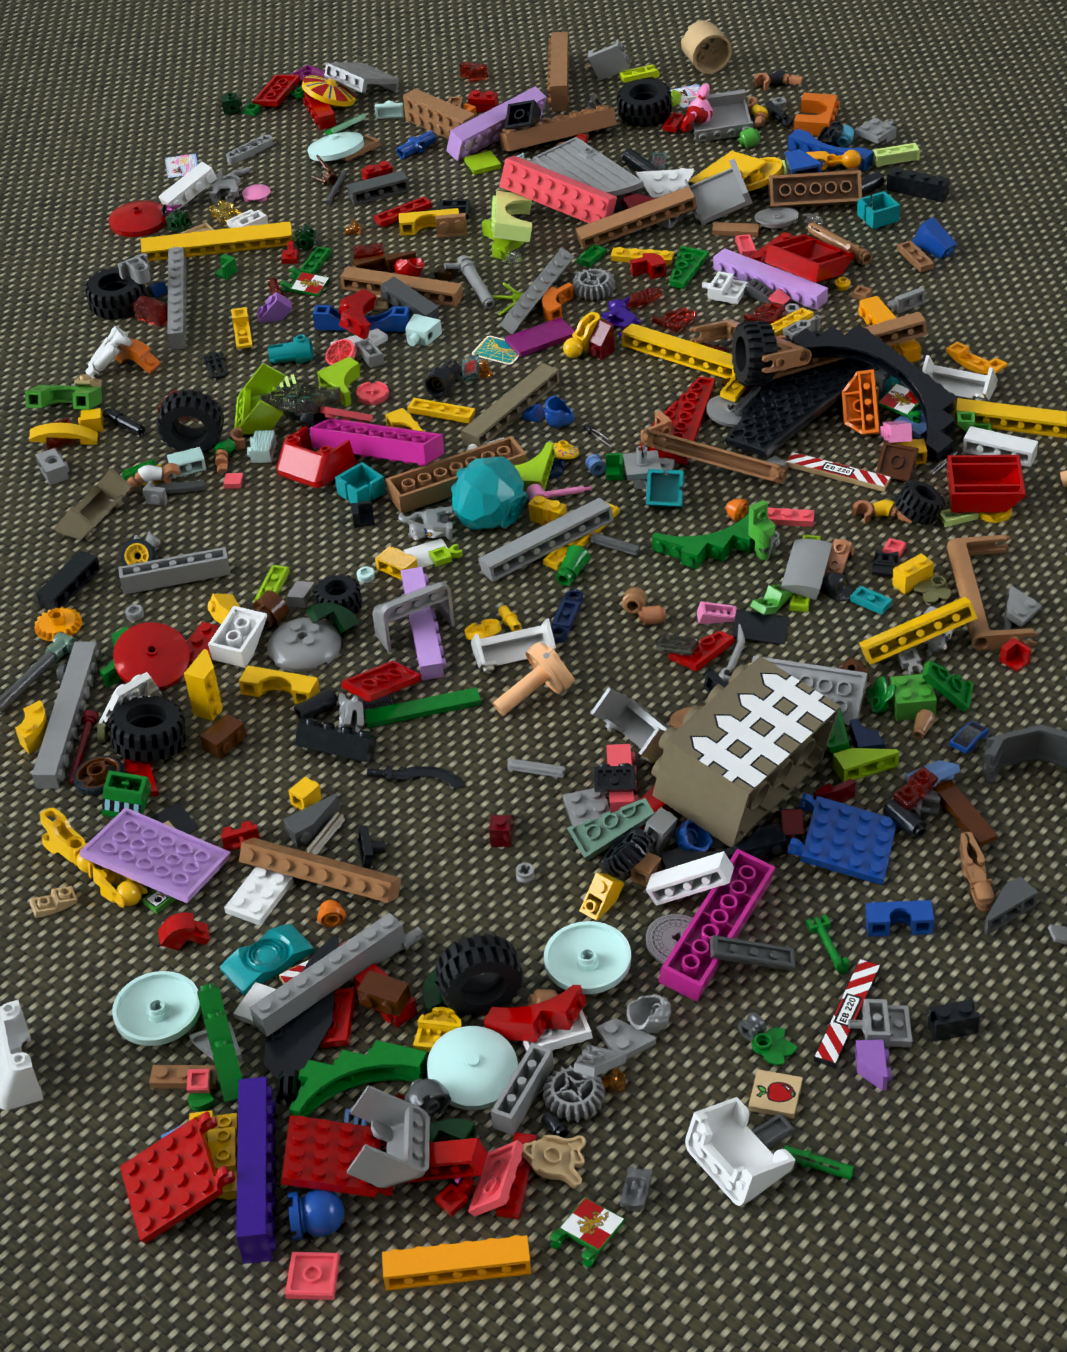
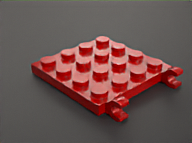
M208 1111L202 1113L199 1119L194 1117L120 1166L139 1239L144 1244H147L222 1195V1187L235 1180L233 1171L228 1173L226 1166L219 1168L217 1171L215 1169L205 1132L215 1128L218 1123L216 1117L211 1118Z
M290 1115L281 1184L376 1198L377 1193L393 1196V1187L391 1186L378 1188L373 1184L347 1174L348 1168L365 1144L380 1150V1146L387 1148V1142L375 1138L371 1131V1126Z

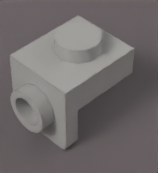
M149 480L143 488L146 504L166 506L168 499L165 488L154 487L153 481Z

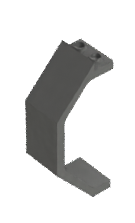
M1040 724L986 738L983 766L984 782L992 785L1002 767L1034 759L1067 768V732Z

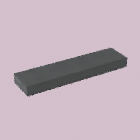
M716 935L710 938L711 958L788 971L795 969L794 948Z

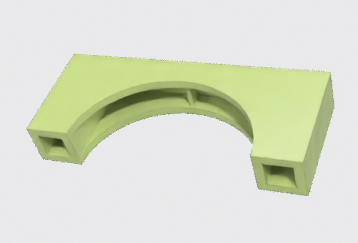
M496 190V196L493 195L491 213V232H493V237L530 242L532 222L523 221L511 215H530L532 200L516 193Z

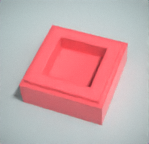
M779 288L768 299L781 309L791 298Z
M226 473L223 483L224 489L241 488L244 478L243 473Z
M889 538L883 548V553L899 551L898 558H900L906 549L907 542Z
M188 1069L187 1093H210L211 1069Z

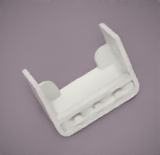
M926 355L922 372L928 374L935 382L940 383L947 391L957 397L989 402L998 382L994 369L989 367L988 375H982L934 365L929 355Z
M549 618L545 619L541 626L479 639V634H475L471 641L478 667L483 669L484 672L494 670V666L526 660L525 652L535 643L542 642L548 647L556 649Z

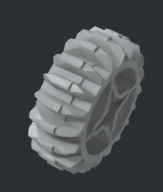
M602 268L584 269L583 272H578L575 278H573V290L580 299L585 298V300L590 299L593 301L604 299L613 294L615 280L611 272L607 270H602Z
M571 1064L568 1069H564L561 1066L560 1072L553 1070L552 1076L547 1077V1083L543 1087V1100H545L547 1110L557 1115L559 1120L565 1117L568 1123L571 1119H575L578 1123L580 1118H584L587 1121L588 1115L595 1116L596 1110L601 1109L605 1099V1087L602 1084L601 1077L584 1078L581 1073L574 1072Z

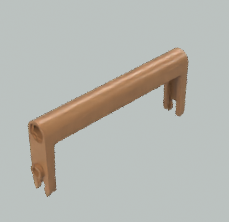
M729 319L695 326L690 331H700V336L692 338L690 341L700 344L724 338L733 340L734 328L740 322ZM775 336L778 352L762 356V361L768 362L772 360L773 362L771 367L763 368L762 372L771 373L806 365L811 360V351Z
M645 428L642 435L641 445L780 484H784L787 477L788 467L776 463H770L650 428Z
M1007 535L954 538L947 543V550L959 597H966L971 601L978 618L966 623L972 647L976 650L1001 649V646L1012 638L1017 639L1028 647L1037 645V642L1032 639L1023 640L1025 637L1038 636V632H1035L1034 629L990 630L987 623L970 556L1007 552L1008 545H996L998 542H1007L1010 539V536Z

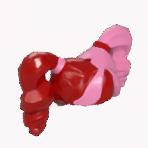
M708 83L699 88L697 98L690 103L686 116L682 119L681 132L686 133L690 131L693 127V122L706 124L711 120L713 109L706 99L710 92V85Z

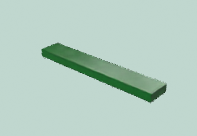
M475 687L364 710V715L368 728L478 706L481 705V699L478 689Z

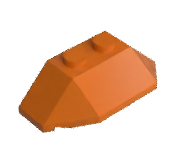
M874 369L857 371L842 391L844 425L861 435L880 433Z

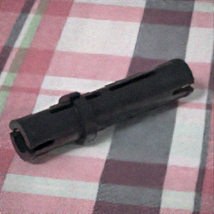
M109 408L103 411V417L112 421L113 424L120 425L139 436L145 433V426L126 418L122 413L114 412Z

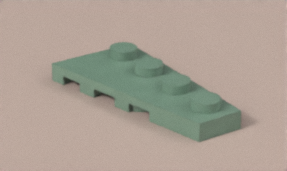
M646 798L620 807L618 811L613 813L609 811L602 814L603 816L600 818L588 819L583 821L581 825L576 827L572 825L567 827L586 861H589L614 845L625 834L645 825L655 813Z

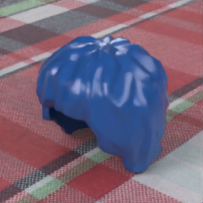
M555 395L545 401V419L551 427L563 428L569 426L574 421V413L572 409L567 407L565 400Z
M684 821L675 829V842L678 848L705 852L713 844L710 833L696 825L694 821Z

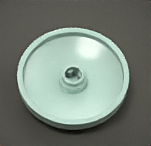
M357 132L331 134L313 142L308 147V154L315 161H319L316 155H319L323 161L341 159L359 151L364 146V139Z
M594 921L573 923L563 927L549 939L544 950L545 970L549 978L564 990H567L572 985H581L583 994L601 993L618 985L628 974L631 966L630 945L626 937L610 925Z
M157 971L139 976L124 986L114 1001L112 1015L115 1026L125 1039L138 1045L157 1046L175 1041L185 1035L195 1025L200 1016L201 1007L197 995L198 989L189 978L175 972Z
M465 1026L449 1031L433 1045L428 1056L427 1075L428 1079L439 1081L448 1090L451 1097L449 1105L463 1110H482L495 1105L518 1067V1061L511 1044L499 1033L485 1027Z

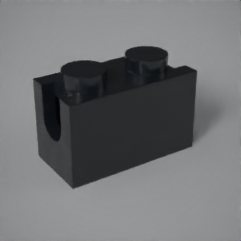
M973 999L929 1007L928 1027L935 1042L977 1034L979 1032L980 1015L979 1012L974 1013Z

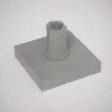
M642 445V451L641 447L638 446L636 453L623 454L627 481L647 479L648 469L662 470L658 451H647L648 448Z

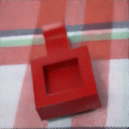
M288 241L287 250L282 252V264H296L299 256L298 249L295 250L294 241Z
M466 1177L457 1187L451 1183L434 1198L436 1204L453 1217L469 1202L468 1196H471L476 1188L474 1186L475 1181L470 1177Z

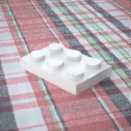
M255 867L224 907L225 913L261 926L294 883L293 877Z

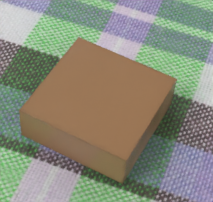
M858 285L851 293V298L857 300L870 298L873 294V289Z

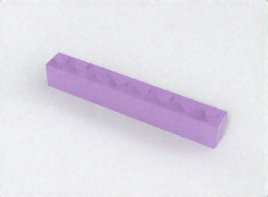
M725 248L713 257V270L732 273L735 279L750 282L755 278L774 291L780 288L791 298L790 300L817 310L828 301V288Z
M422 567L401 570L404 594L429 584L428 576L423 573ZM434 605L409 615L422 680L444 677L443 669H447L446 659L441 658L444 656L443 646L439 645L442 644L440 633H436L439 632L438 622L434 621L436 620L435 609H431L434 608Z

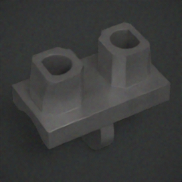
M629 1166L620 1206H626L628 1211L641 1212V1209L644 1210L653 1174L652 1169L641 1170Z

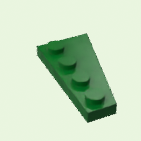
M680 245L677 261H675L669 280L670 286L684 289L709 257V251Z

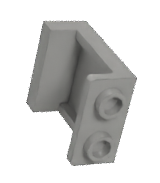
M619 39L616 40L614 45L594 52L593 49L588 51V60L599 81L630 69V56L626 55L624 44L620 43Z

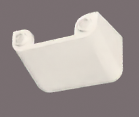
M19 1000L8 1002L0 1007V1108L3 1110H10L44 1100L31 1058L27 1053L22 1052L21 1049L25 1041H31V1037Z
M738 1097L694 1112L685 1144L690 1155L731 1201L740 1206L750 1202L789 1173L796 1159L785 1149L777 1150L774 1155L747 1127L749 1110Z

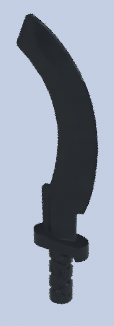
M387 765V770L367 769V777H387V782H392V779L409 780L411 777H434L447 782L453 789L465 786L464 782L457 775L437 767L418 766L404 768L403 770H393V766Z

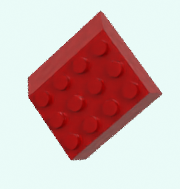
M802 234L768 244L765 263L818 283L842 275L855 254Z
M947 455L946 474L951 512H1007L1025 498L1026 493L1020 455Z

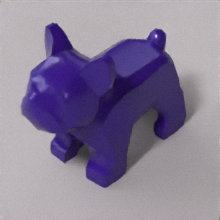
M630 297L624 300L616 299L609 301L608 308L610 311L602 313V318L612 323L613 328L619 326L624 330L632 323L636 325L641 323V320L637 319L636 315L627 309ZM622 332L618 334L620 338H622Z

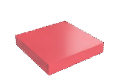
M292 1252L285 1291L286 1299L334 1300L341 1258L340 1253Z

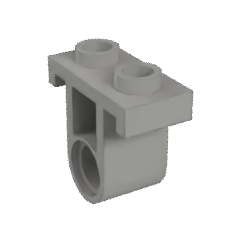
M146 253L117 264L122 279L130 276L138 284L150 282V264Z

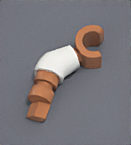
M168 463L163 469L162 467L152 465L143 466L138 469L135 477L131 476L126 480L132 486L128 493L138 488L140 483H148L149 480L157 481L163 478L166 484L172 483L169 475H182L181 469L175 463Z

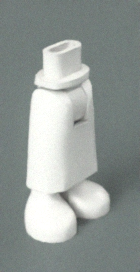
M114 326L110 335L105 338L92 356L91 361L88 363L89 367L85 371L90 377H93L96 373L99 374V371H103L121 352L118 347L120 344L125 346L132 345L133 342L121 328Z

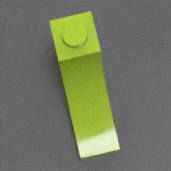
M486 219L482 221L483 235L494 240L492 243L494 258L506 261L525 243L523 241L494 238L493 232H491V221Z
M347 357L318 371L319 385L344 406L351 405L350 391L347 388L354 380L360 377V364L351 357Z
M546 442L543 450L530 461L514 465L524 482L523 491L526 492V489L532 484H539L545 490L556 455L553 443Z

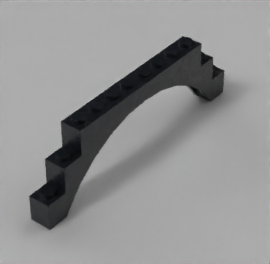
M858 324L844 335L842 331L832 326L818 337L814 332L805 328L791 339V343L809 349L812 355L811 358L836 357L861 361L880 368L897 378L910 390L920 404L927 427V455L939 463L948 453L953 451V440L949 434L955 430V419L951 413L957 409V397L947 391L940 383L935 382L928 374L922 372L916 365L906 360L903 355L894 351L891 346L882 342L879 337L870 333L867 328Z

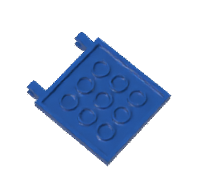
M803 793L799 808L813 811L804 845L799 839L791 838L787 853L801 856L800 861L883 885L896 823L890 817L819 796L814 800L810 794Z

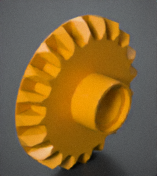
M62 606L60 609L56 607L52 610L48 609L47 613L43 612L42 616L37 617L34 626L35 633L39 638L46 641H53L54 636L58 632L73 636L82 626V617L76 609H71L70 607L65 609Z

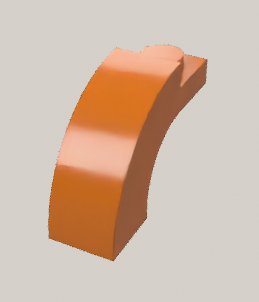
M568 282L557 289L552 286L544 293L542 308L543 317L546 322L560 317L563 319L562 304L574 298L572 284Z
M130 339L133 342L131 346L123 344L118 346L121 352L115 359L120 364L127 359L133 360L148 374H151L161 365V362L150 353L151 348L139 340Z

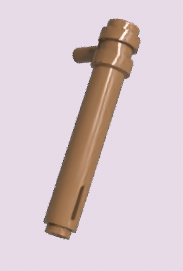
M815 222L807 226L808 233L825 243L855 254L852 260L861 265L870 263L872 255L867 249L854 245Z

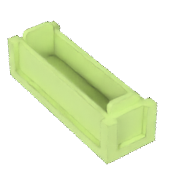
M916 143L873 150V162L876 163L878 168L883 165L920 160V149Z

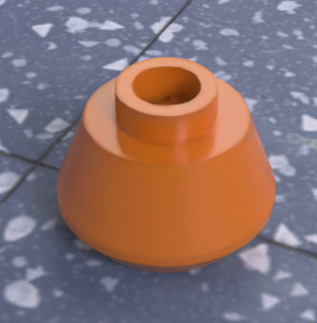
M733 499L729 501L726 505L728 516L735 522L743 519L748 511L746 499Z
M326 900L320 905L317 920L326 927L338 926L345 919L346 912L339 902Z

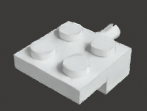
M252 209L226 220L227 226L230 228L268 224L266 214L260 210L253 211Z
M718 271L711 283H702V288L708 289V299L738 304L745 293V286L748 282L735 280L732 273Z

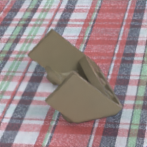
M110 468L99 483L75 507L72 506L54 529L59 534L79 540L83 538L87 540L94 533L91 530L113 508L117 509L123 503L121 499L132 486L115 470Z

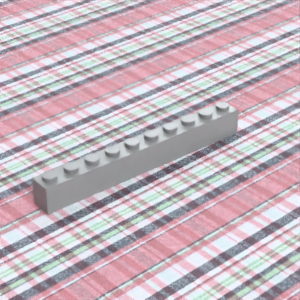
M184 247L168 249L167 335L171 350L186 348L187 262Z
M74 642L32 772L36 789H59L61 781L65 778V768L68 767L69 755L73 752V742L77 738V729L82 722V712H85L86 699H89L90 686H93L94 673H97V664L102 657L101 649H98L97 642Z

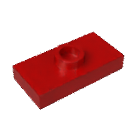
M672 112L663 125V131L676 133L686 114Z

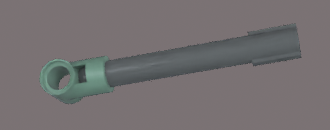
M58 632L54 636L53 643L45 650V654L0 696V714L52 663L58 662L67 652L71 653L74 642H78L77 638Z

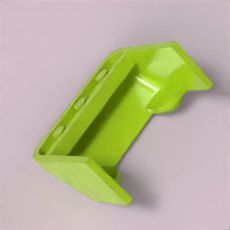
M265 363L261 364L237 398L235 428H241L243 435H252L255 430L272 431L277 421L283 415V411L269 404L276 400L278 395L276 393L277 387L286 375Z

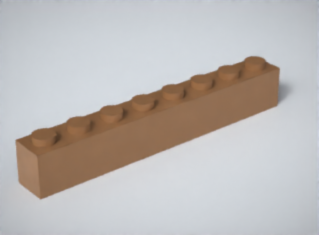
M689 186L575 228L577 239L583 250H588L594 244H604L697 209L696 199Z
M349 266L340 276L343 290L358 292L366 289L375 295H381V284L392 277H396L434 304L457 307L463 298L461 283Z
M257 838L248 839L241 844L239 862L386 903L397 899L399 896L400 877Z

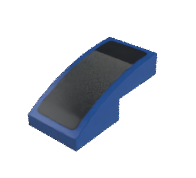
M971 721L952 738L949 746L963 753H968L976 748L979 740L988 735L989 729Z

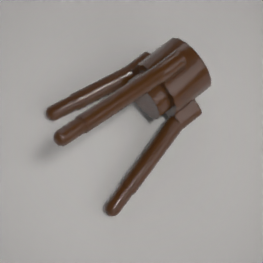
M316 155L326 171L323 173V179L311 175V178L325 185L327 183L330 185L335 184L338 179L337 175L329 165L324 163L319 155Z

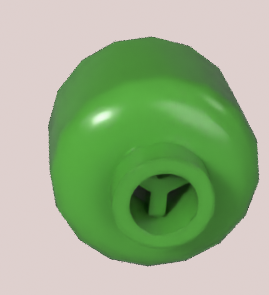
M750 127L740 132L738 141L741 147L744 146L750 149L759 144L761 137L757 129Z

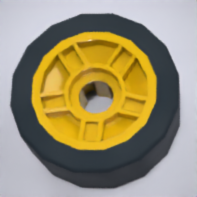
M133 539L125 543L120 554L123 566L157 559L154 547L142 539ZM137 553L141 554L140 559H137Z

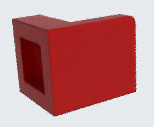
M1012 638L1001 646L1000 662L1018 672L1030 663L1032 649L1017 639Z

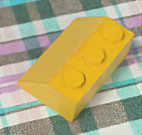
M204 649L184 672L193 715L214 721L222 712L223 705L213 663L208 650Z

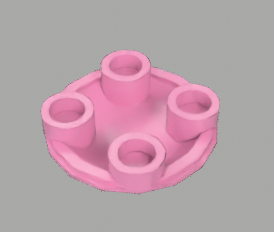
M255 184L246 187L242 191V196L245 202H251L252 200L264 202L271 191L266 185Z

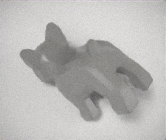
M341 692L338 697L340 704L338 728H341V726H351L353 731L359 732L364 724L363 698L354 695L352 699H349Z

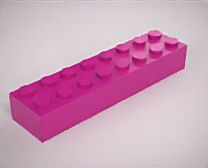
M329 418L310 428L312 447L319 448V450L322 446L336 448L346 440H350L353 453L359 454L361 457L372 456L375 459L399 460L406 464L418 463L419 466L428 465L429 462L437 460L438 457L444 454L443 434L333 418Z
M739 849L735 851L730 859L734 866L730 883L710 890L661 967L658 982L698 1002L723 961L711 958L710 938L716 935L737 939L773 878L775 866Z

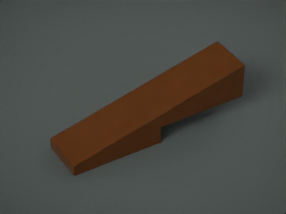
M408 251L352 259V264L356 268L392 273L395 272L394 265L398 259H416V252Z
M952 780L944 781L933 787V791L938 792L941 797L940 805L957 819V826L963 832H972L980 847L998 840L996 832Z

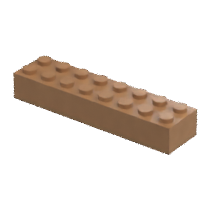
M551 32L548 51L549 106L552 107V112L569 111L568 32Z
M598 105L596 109L585 108L582 109L583 112L573 111L569 115L561 114L557 115L556 118L542 119L543 122L540 121L532 126L508 130L504 128L502 132H498L501 150L513 151L617 125L614 107Z
M509 436L386 478L387 493L400 513L410 512L452 497L451 487L458 480V477H456L458 470L461 467L466 468L475 459L502 456L513 465H519L527 462V455L516 440Z

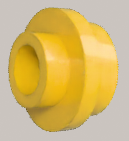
M839 277L835 280V286L840 291L848 290L851 285V281L846 277Z

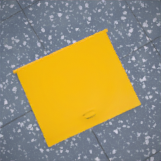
M732 150L691 178L689 183L695 184L732 168L729 160L734 158L743 179L765 165L767 161Z

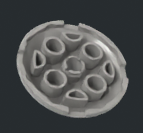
M309 617L297 618L282 624L271 634L267 643V652L269 658L281 669L292 672L316 670L317 666L325 662L328 664L336 658L342 645L341 636L338 630L327 621L320 620L313 624Z

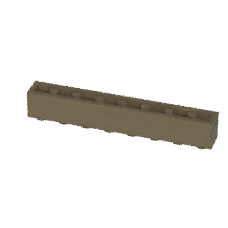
M542 363L461 430L462 444L466 446L475 444L477 447H480L491 441L522 415L527 407L534 405L560 383L559 369Z

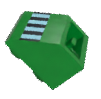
M109 770L103 787L102 816L115 818L125 807L144 815L152 788L148 777Z

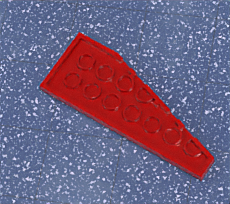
M699 376L689 386V390L686 393H682L680 399L675 401L664 412L672 421L673 436L696 441L706 412L707 403L716 384V378ZM646 446L648 448L647 451L657 450L659 458L675 459V463L678 464L688 463L689 458Z

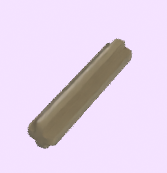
M336 812L305 852L317 855L344 822V814Z

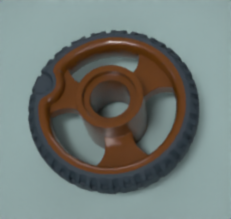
M109 755L96 756L85 761L74 773L73 781L75 787L85 795H102L108 775L106 765L116 767V772L125 773L122 762ZM87 772L89 777L86 779H82L84 774Z

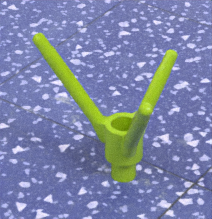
M505 282L503 285L513 292V296L492 295L493 299H513L514 303L501 311L499 316L509 311L524 294L516 291Z

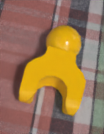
M590 312L579 321L576 331L572 334L573 338L567 339L563 344V352L567 357L577 358L582 354L583 350L586 352L589 349V339L598 321L601 319L598 313Z

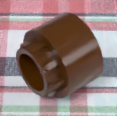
M270 590L266 591L253 604L254 611L267 614L264 627L277 626L289 614V607L283 598Z

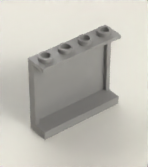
M362 62L326 63L325 77L334 79L336 82L361 93H366L367 84H378L397 92L399 78Z
M745 89L708 95L706 99L713 109L711 120L706 124L693 122L696 143L740 136L741 131L753 127V121L751 122L746 103ZM697 97L688 98V105Z
M735 158L729 160L732 168L689 186L687 179H685L687 186H684V188L689 186L696 199L697 209H694L693 213L696 220H700L702 225L752 204Z

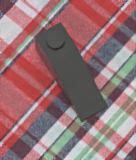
M337 793L283 819L285 832L297 848L314 840L331 817L340 811Z
M1021 876L1007 882L985 919L984 933L988 935L1036 907L1038 891Z

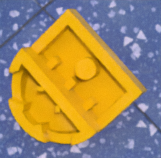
M435 1007L432 1009V1012L425 1016L422 1014L417 1021L418 1030L413 1048L430 1053L433 1045L439 1038L451 1030L462 1027L461 1019L455 1015L454 1010L446 1007Z

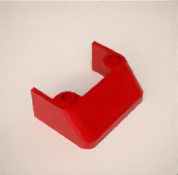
M304 426L294 434L287 436L284 440L277 464V471L279 476L314 488H320L356 465V460L350 440H346L336 448L322 446L317 452L313 451L308 429Z

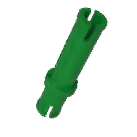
M788 1145L784 1147L796 1159L795 1163L802 1165V1168L807 1169V1167L846 1178L850 1181L852 1179L855 1168L853 1165L813 1154L808 1149L804 1151ZM797 1155L815 1160L816 1162L814 1163L811 1161L798 1158ZM822 1162V1163H825V1164H828V1165H831V1166L838 1167V1168H840V1170H836V1169H833V1168H830V1167H827V1166H823V1165H821L820 1163Z

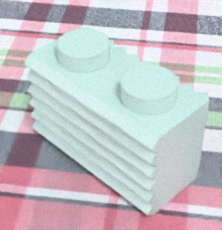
M255 430L254 436L250 437L251 447L247 448V455L250 457L251 463H272L276 446L274 430Z
M200 447L167 455L168 463H175L181 469L182 475L172 474L175 479L183 475L206 471L205 459Z

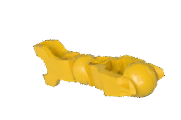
M47 808L40 813V822L47 830V833L42 835V845L52 854L60 853L68 861L78 866L82 872L89 873V877L93 878L94 882L100 887V893L104 898L124 908V906L136 905L141 900L142 894L148 893L147 887L139 882L80 857V850L87 843L71 827L65 815L55 808ZM51 816L54 817L56 820L52 822L47 817ZM110 883H116L119 885L117 886V889H115Z

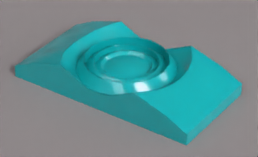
M292 924L281 925L269 929L254 944L238 948L223 962L220 970L245 995L255 982L265 983L315 952V948Z

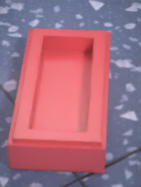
M750 234L735 236V242L741 255L747 257L756 252Z

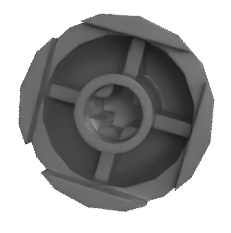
M417 1079L410 1084L404 1101L424 1109L430 1119H432L431 1114L437 1111L439 1115L448 1107L451 1097L448 1090L435 1079Z

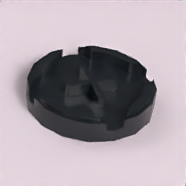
M839 121L831 122L829 127H824L820 132L818 141L831 145L841 135L843 125Z

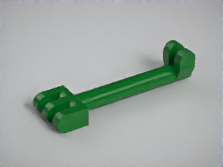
M821 915L822 922L818 916L814 917V925L811 919H806L805 923L810 934H819L837 972L840 975L845 974L849 968V960L847 957L840 958L827 930L831 929V922L827 915Z

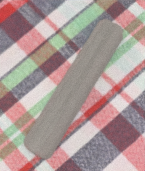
M509 759L507 764L508 770L559 778H564L566 773L564 766L518 759Z

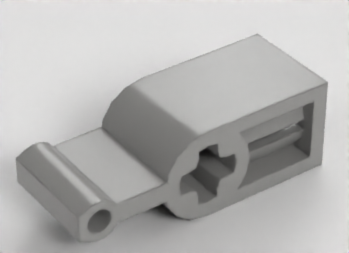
M814 315L809 320H799L784 328L783 335L786 336V341L791 342V339L805 328L811 332H819L820 316Z

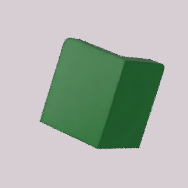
M226 254L221 255V268L215 272V276L226 280L237 272L235 257Z
M623 453L606 454V481L624 480Z

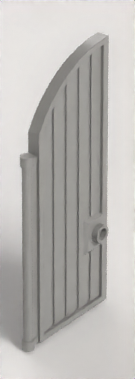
M577 137L534 156L532 159H527L529 162L614 196L626 194L644 187L642 180Z

